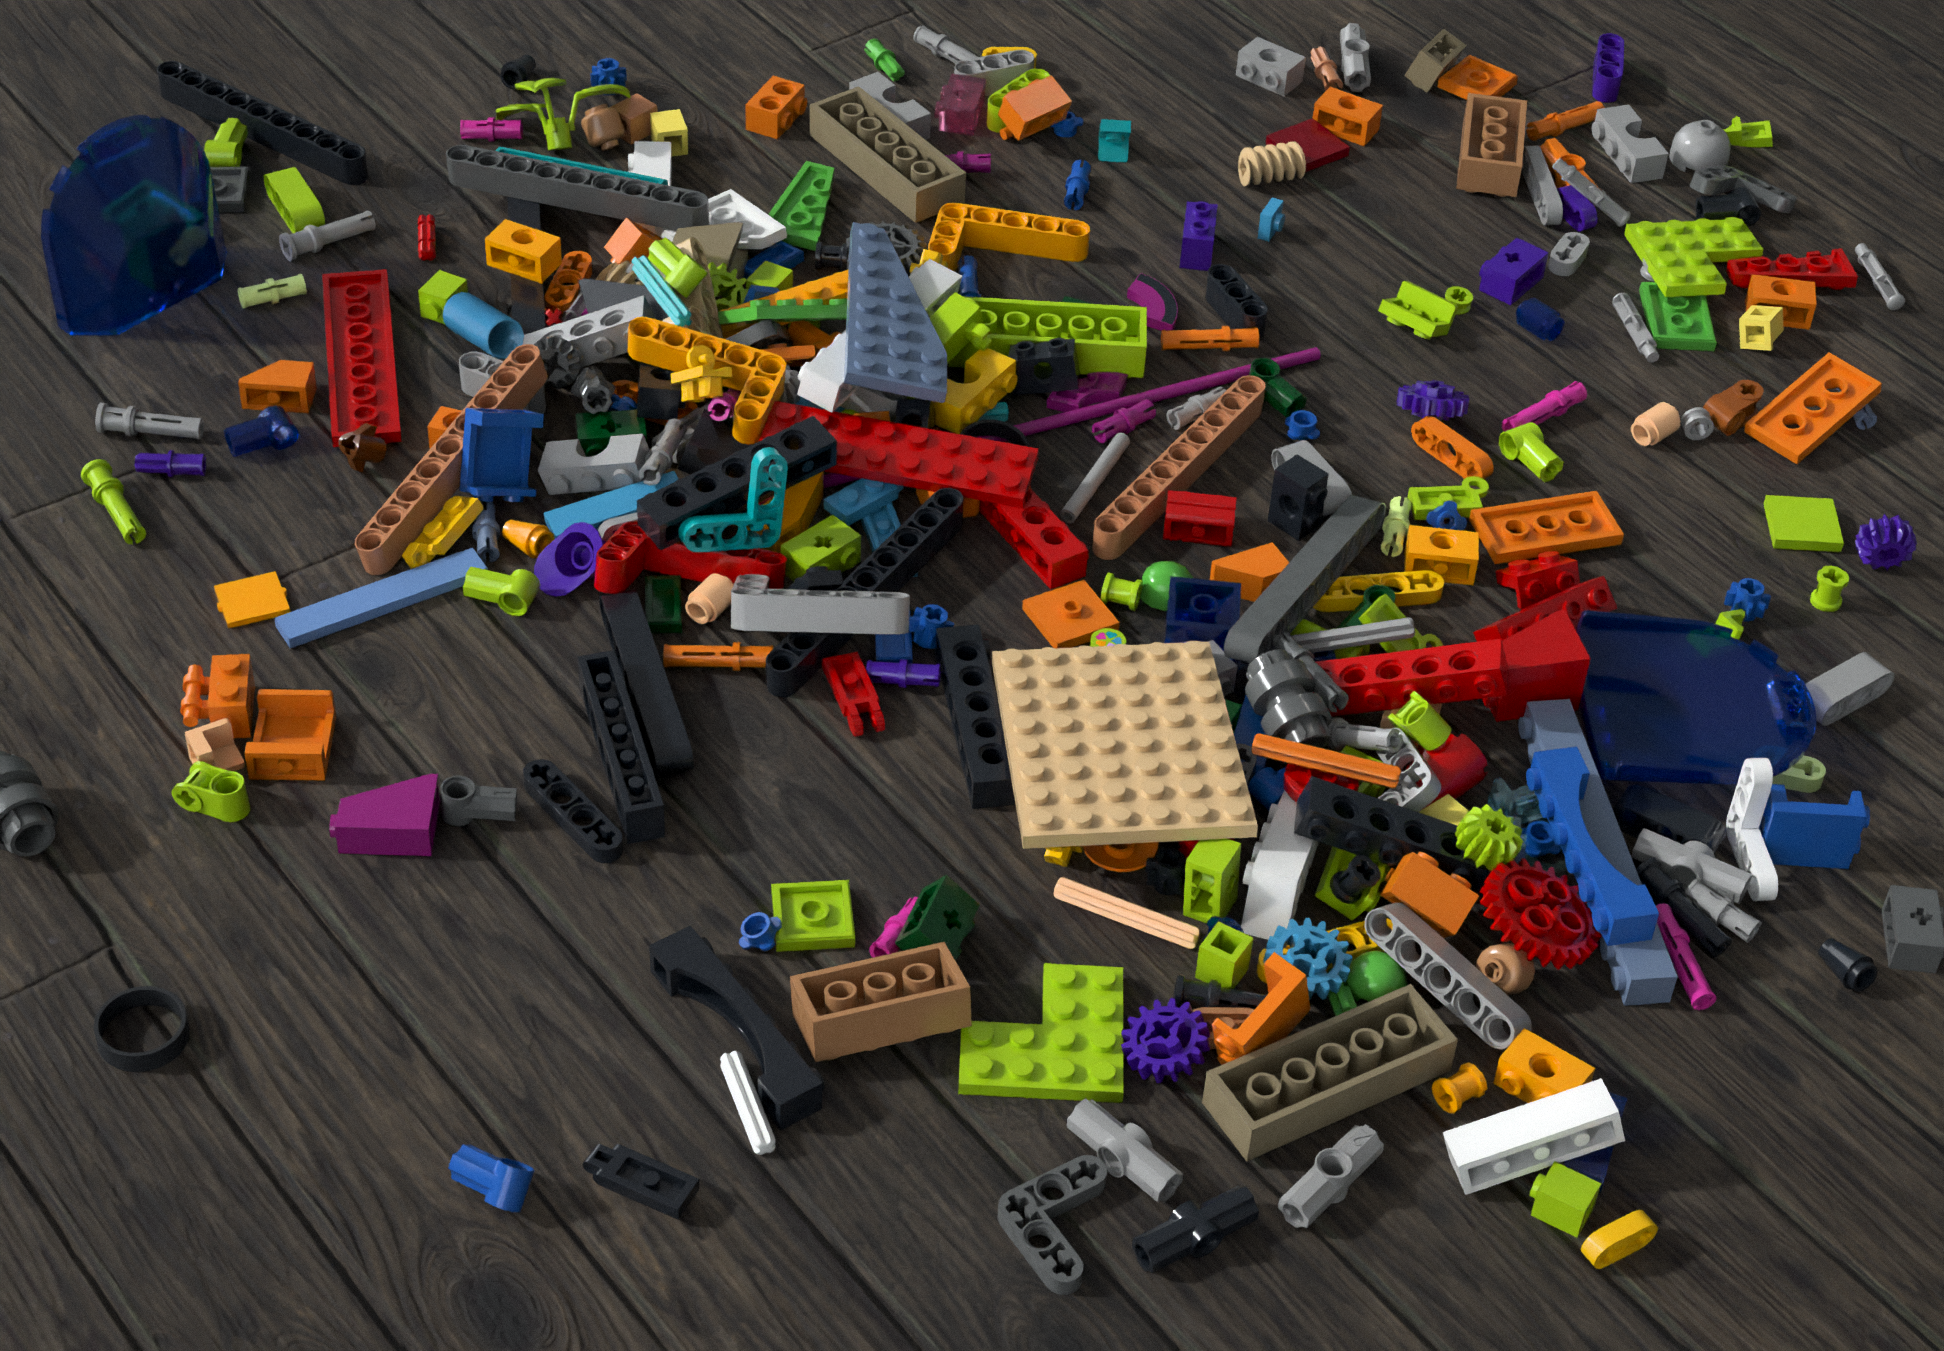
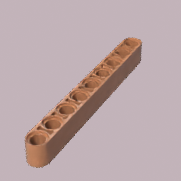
M533 344L520 345L508 355L357 535L355 547L367 573L370 575H382L390 571L402 557L410 542H414L423 532L424 526L432 521L445 502L460 487L465 409L523 410L547 380V372L537 346Z
M1250 375L1239 378L1096 518L1092 551L1097 557L1104 560L1120 557L1166 511L1168 490L1186 491L1260 417L1266 388L1265 382L1262 379Z

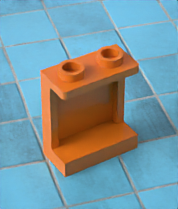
M259 689L257 693L259 712L253 742L246 743L244 752L249 780L325 781L336 722L333 692L331 690Z
M1275 952L1264 963L1268 995L1238 1029H1232L1219 1018L1212 1023L1214 1043L1218 1055L1217 1059L1221 1065L1286 1038L1311 1009L1306 974Z

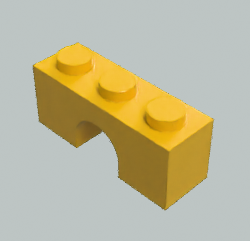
M989 348L985 351L979 349L965 361L964 384L947 379V394L944 403L931 401L936 412L935 425L950 432L960 434L965 427L977 422L989 409H993L1001 398L1014 390L1017 384L1016 360Z

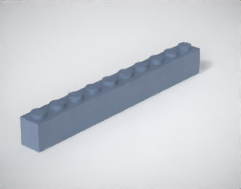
M1570 699L1527 702L1524 717H1520L1518 728L1520 737L1527 742L1530 764L1532 763L1534 752L1577 746L1590 772L1584 799L1579 800L1580 811L1586 829L1594 844L1608 862L1627 879L1636 885H1642ZM1657 924L1652 940L1607 946L1603 936H1601V957L1604 961H1608L1611 969L1612 987L1615 991H1619L1624 1006L1670 1002L1678 976Z

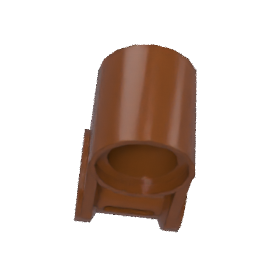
M1741 380L1723 392L1713 395L1703 408L1710 413L1714 427L1726 436H1730L1745 426V423L1758 413L1756 405L1762 398L1764 390L1755 381Z

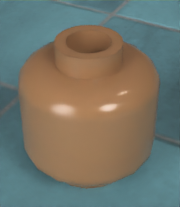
M602 104L584 112L586 116L582 119L581 126L588 144L591 147L601 146L602 151L619 146L618 139L624 136L625 129L617 109L608 108L607 104Z
M1512 943L1489 946L1481 952L1476 962V968L1506 995L1523 992L1534 979L1535 966L1533 959L1531 962L1528 961L1526 952L1522 949L1520 951L1515 950Z

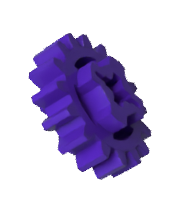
M1416 381V384H1412V386L1403 385V387H1399L1397 406H1401L1403 410H1412L1411 415L1419 416L1422 419L1426 416H1433L1438 420L1449 421L1450 417L1454 418V415L1462 417L1463 414H1467L1469 395H1464V392L1455 391L1454 386L1446 385L1442 381Z
M1171 998L1167 1006H1162L1157 999L1154 1000V1009L1148 1010L1141 1006L1139 1007L1141 1013L1139 1019L1135 1017L1127 1019L1131 1029L1122 1030L1121 1034L1125 1043L1121 1044V1048L1132 1071L1138 1069L1142 1079L1145 1080L1153 1074L1156 1083H1161L1165 1075H1170L1172 1081L1177 1082L1179 1072L1184 1071L1190 1076L1193 1074L1190 1066L1192 1063L1203 1065L1205 1062L1202 1052L1210 1051L1211 1047L1208 1041L1210 1032L1200 1010L1193 1012L1189 1002H1185L1178 1008L1175 998Z

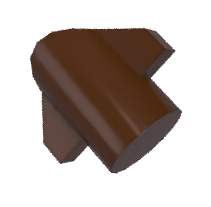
M365 423L354 432H348L340 437L339 448L347 457L351 469L363 472L366 462L379 463L383 460L387 448L385 441L381 437L374 436L377 426Z

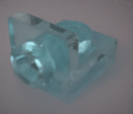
M1501 777L1493 779L1491 792L1488 796V805L1493 811L1501 808L1503 815L1514 817L1513 825L1515 826L1543 818L1539 809V800L1535 792L1531 791L1528 786H1521L1511 791Z

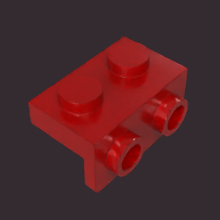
M1557 551L1538 554V559L1531 561L1525 559L1514 560L1508 563L1509 567L1496 570L1497 584L1516 589L1519 609L1527 608L1580 583L1577 560L1560 556Z

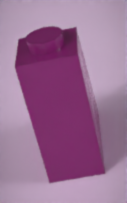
M427 774L341 798L338 812L331 815L329 826L330 837L337 840L338 853L432 856L441 803L438 774Z

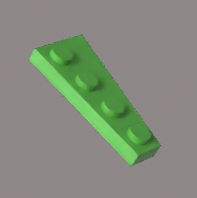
M806 161L768 215L786 227L787 238L781 241L789 245L816 251V244L820 242L834 182L833 167Z
M847 298L829 300V305H823V299L803 300V305H797L796 299L777 300V306H770V300L750 301V307L719 311V325L740 322L753 324L768 319L777 323L804 320H846Z

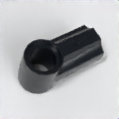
M1744 187L1736 188L1727 195L1700 196V198L1696 199L1695 203L1696 219L1725 220L1728 217L1742 219L1748 227L1755 224L1761 216V210L1751 191Z

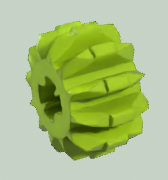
M1487 804L1481 809L1473 807L1471 811L1467 812L1456 828V847L1465 851L1463 859H1472L1475 861L1477 868L1485 865L1489 871L1496 869L1499 863L1502 862L1507 865L1510 860H1514L1518 855L1524 842L1520 837L1522 829L1513 825L1514 817L1503 815L1501 808L1493 811Z

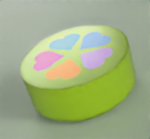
M1111 628L1095 631L1090 640L1091 647L1126 644L1125 636L1120 631Z

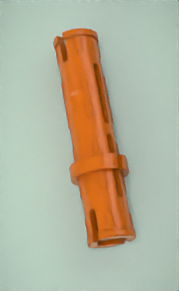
M1595 101L1558 114L1554 112L1548 114L1542 120L1527 124V136L1532 141L1549 135L1553 137L1559 136L1568 129L1595 121L1597 109L1605 107L1600 101Z
M1222 326V329L1161 330L1162 351L1214 348L1230 351V348L1259 347L1258 327L1230 329L1229 326Z
M733 642V646L664 644L663 664L664 668L732 667L733 671H741V667L766 668V657L774 649V646H741V642Z

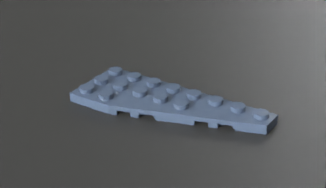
M853 222L849 245L844 383L944 403L947 394V352L885 229L870 223L860 224Z

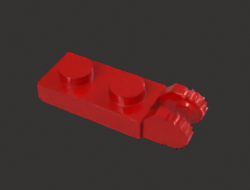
M858 652L822 659V669L843 716H847L848 726L853 736L863 735L864 727L859 714L869 712L870 722L875 732L884 731L885 719L879 706V697Z

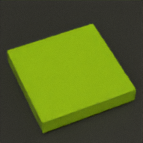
M1765 496L1763 504L1774 549L1842 551L1844 541L1833 499Z
M849 880L771 884L773 917H778L782 922L781 929L775 935L776 952L855 947L856 938Z

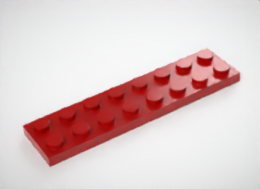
M387 269L322 274L333 447H339V439L342 435L354 432L365 423L377 426L374 436L381 437L386 444L402 442Z
M780 401L774 402L759 441H762L764 438L787 429L795 423L814 416L837 440V465L825 470V472L933 492L942 488H953L960 491L965 498L1019 508L1024 507L1039 453L1038 448L833 411L831 413L824 409Z

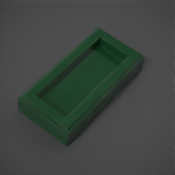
M680 575L645 576V616L651 633H682Z

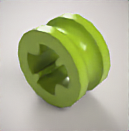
M1453 286L1446 290L1445 299L1458 305L1456 314L1460 315L1470 310L1473 295L1466 288Z

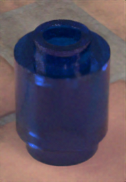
M1536 298L1523 301L1516 310L1517 324L1541 340L1553 341L1563 330L1565 321L1561 318L1560 313Z

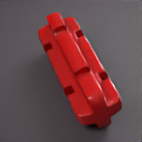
M422 214L418 217L419 258L422 261L427 259L432 261L436 257L435 217L431 214L427 216Z
M548 307L545 310V315L547 316L545 323L549 327L553 323H562L563 320L560 317L562 310L556 307L553 311Z

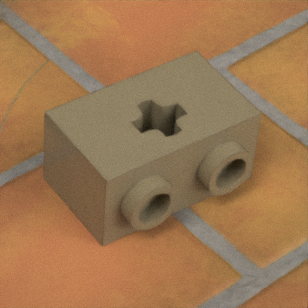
M1443 29L1419 52L1404 76L1411 80L1414 86L1428 93L1438 83L1439 78L1453 67L1467 45L1446 29Z

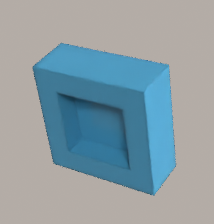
M1272 197L1261 212L1258 239L1269 242L1276 231L1280 232L1285 222V214H1282L1283 200Z

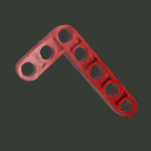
M637 521L622 524L597 551L594 587L603 593H621L645 569L668 575H680L681 578L703 582L711 574H720L729 578L733 584L740 575L769 576V589H784L787 558L781 553L761 548L692 552L686 548L682 541L660 550L640 528ZM697 534L690 536L692 540L696 539Z

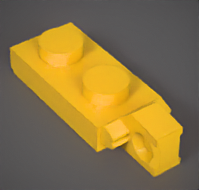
M453 496V498L445 502L443 509L431 522L424 526L423 532L414 542H410L402 554L410 569L430 563L436 555H444L483 511V505L478 498Z

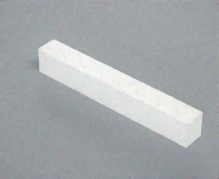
M929 259L920 268L915 267L909 279L930 318L954 292L958 293L963 276ZM846 332L843 334L839 333L833 340V343L827 348L823 347L811 362H805L798 374V380L801 382L797 395L831 413L860 388V386L844 383Z

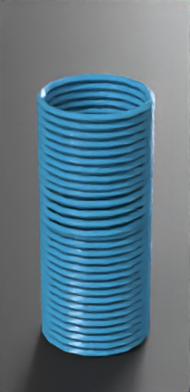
M460 292L453 295L445 304L443 319L448 329L497 359H506L516 347L523 345L524 332L519 322L468 292Z

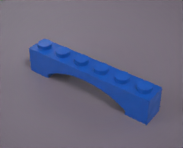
M1577 746L1534 752L1531 768H1528L1526 771L1528 788L1535 792L1539 800L1540 813L1543 818L1548 819L1552 828L1554 843L1557 846L1560 845L1565 855L1566 868L1570 874H1574L1578 883L1580 898L1583 902H1587L1592 912V921L1595 929L1601 931L1607 946L1652 940L1659 912L1646 885H1636L1615 869L1594 844L1584 824L1579 800L1584 799L1590 772Z

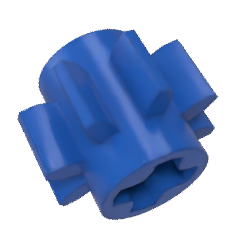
M605 58L599 60L597 66H592V73H590L592 87L605 84L626 87V67L619 68L617 60Z
M1745 578L1740 580L1739 583L1732 582L1730 590L1727 591L1724 605L1732 606L1731 611L1743 609L1746 612L1743 621L1749 622L1753 621L1756 617L1763 618L1765 609H1768L1771 595L1763 594L1764 585L1758 580Z
M934 604L926 605L923 609L916 607L914 615L911 616L909 621V631L915 632L913 641L923 648H935L936 628L954 627V622L947 621L948 612Z

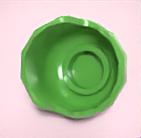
M1159 561L1146 568L1142 576V601L1152 608L1163 611H1177L1190 604L1194 580L1186 566L1174 561Z
M1366 951L1352 960L1349 966L1351 970L1347 978V986L1349 985L1356 1002L1360 999L1370 1002L1408 985L1405 969L1385 952Z

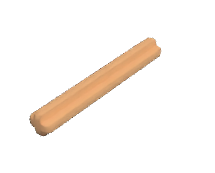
M1061 877L1055 885L1054 897L1063 902L1190 950L1194 949L1199 941L1201 930L1196 926L1066 877Z

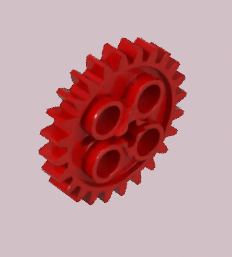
M1522 858L1518 864L1514 860H1510L1507 865L1501 862L1496 869L1491 871L1480 890L1484 895L1480 900V904L1488 907L1483 915L1495 920L1490 928L1492 930H1501L1504 933L1501 941H1512L1515 950L1520 951L1522 949L1526 952L1528 961L1531 962L1534 957H1538L1542 967H1546L1550 961L1557 970H1560L1564 964L1569 969H1572L1576 963L1582 965L1598 947L1597 942L1602 936L1593 925L1592 912L1590 908L1586 907L1587 902H1583L1577 894L1579 891L1578 885L1570 887L1566 884L1568 876L1556 877L1553 867L1544 871L1539 861H1536L1532 867L1525 858Z

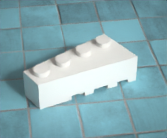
M1286 791L1283 792L1279 804H1271L1267 822L1263 824L1259 842L1256 841L1251 861H1248L1243 877V884L1249 885L1240 932L1269 940L1270 936H1274L1279 925L1287 929L1289 920L1294 919L1299 896L1303 892L1309 867H1311L1319 843L1318 841L1294 834L1297 802L1292 800Z

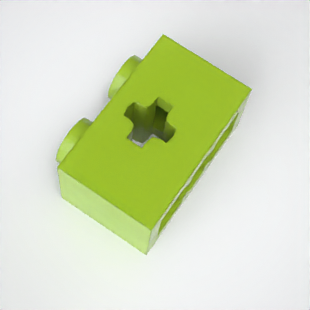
M834 515L829 516L781 545V554L787 558L785 575L794 581L796 578L802 577L807 569L816 566H827L828 571L841 570V573L854 567L861 561V535Z
M1230 839L1198 841L1187 858L1185 865L1184 916L1215 926L1218 921L1223 922L1238 897L1241 843Z

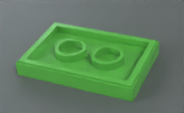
M1641 282L1639 292L1646 326L1655 340L1658 349L1715 351L1717 342L1706 295L1665 297L1655 282Z

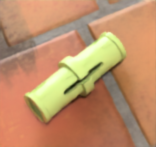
M302 274L275 281L273 278H269L262 284L238 288V296L243 309L266 302L276 304L279 303V299L301 294L305 295L307 293Z
M1401 496L1394 497L1390 501L1389 514L1385 517L1382 527L1384 537L1381 543V550L1388 556L1390 546H1392V557L1402 553L1404 537L1408 535L1410 525L1408 518L1412 504L1409 499L1404 498L1403 506H1400Z

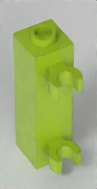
M954 292L930 317L947 352V364L970 341L982 351H985L992 343V340L986 337L991 330L983 324L981 308L971 298H965ZM907 396V399H910V400H914V399H915L914 397H909V396Z

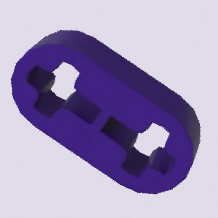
M1571 185L1557 188L1563 206L1562 217L1576 231L1594 228L1598 217L1593 204Z

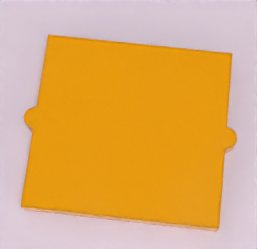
M276 571L214 585L219 601L217 608L219 612H223L228 629L275 618L290 612L286 599L287 590L281 587Z

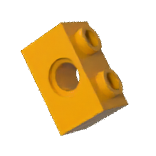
M505 219L485 238L487 265L542 284L562 264L561 240L558 236Z
M1409 525L1404 551V572L1431 570L1440 574L1444 579V583L1474 585L1479 560L1478 532Z
M1524 1028L1500 1056L1493 1083L1508 1094L1530 1103L1592 1082L1595 1068Z

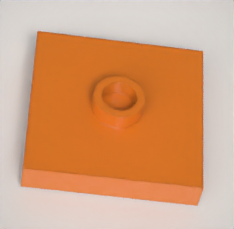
M1468 55L1439 78L1437 87L1466 100L1468 93L1502 97L1517 85L1518 76L1472 55Z
M783 343L768 345V349H760L781 356L789 367L803 366L805 362H810L815 357L814 345L787 347V344Z
M1085 580L1023 600V611L1053 648H1073L1090 642L1092 634L1099 629L1111 628L1119 631L1120 622Z

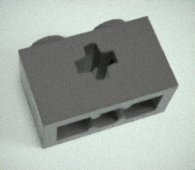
M1890 885L1881 910L1888 967L1891 969L1936 974L1940 961L1944 958V907L1939 905L1938 891Z

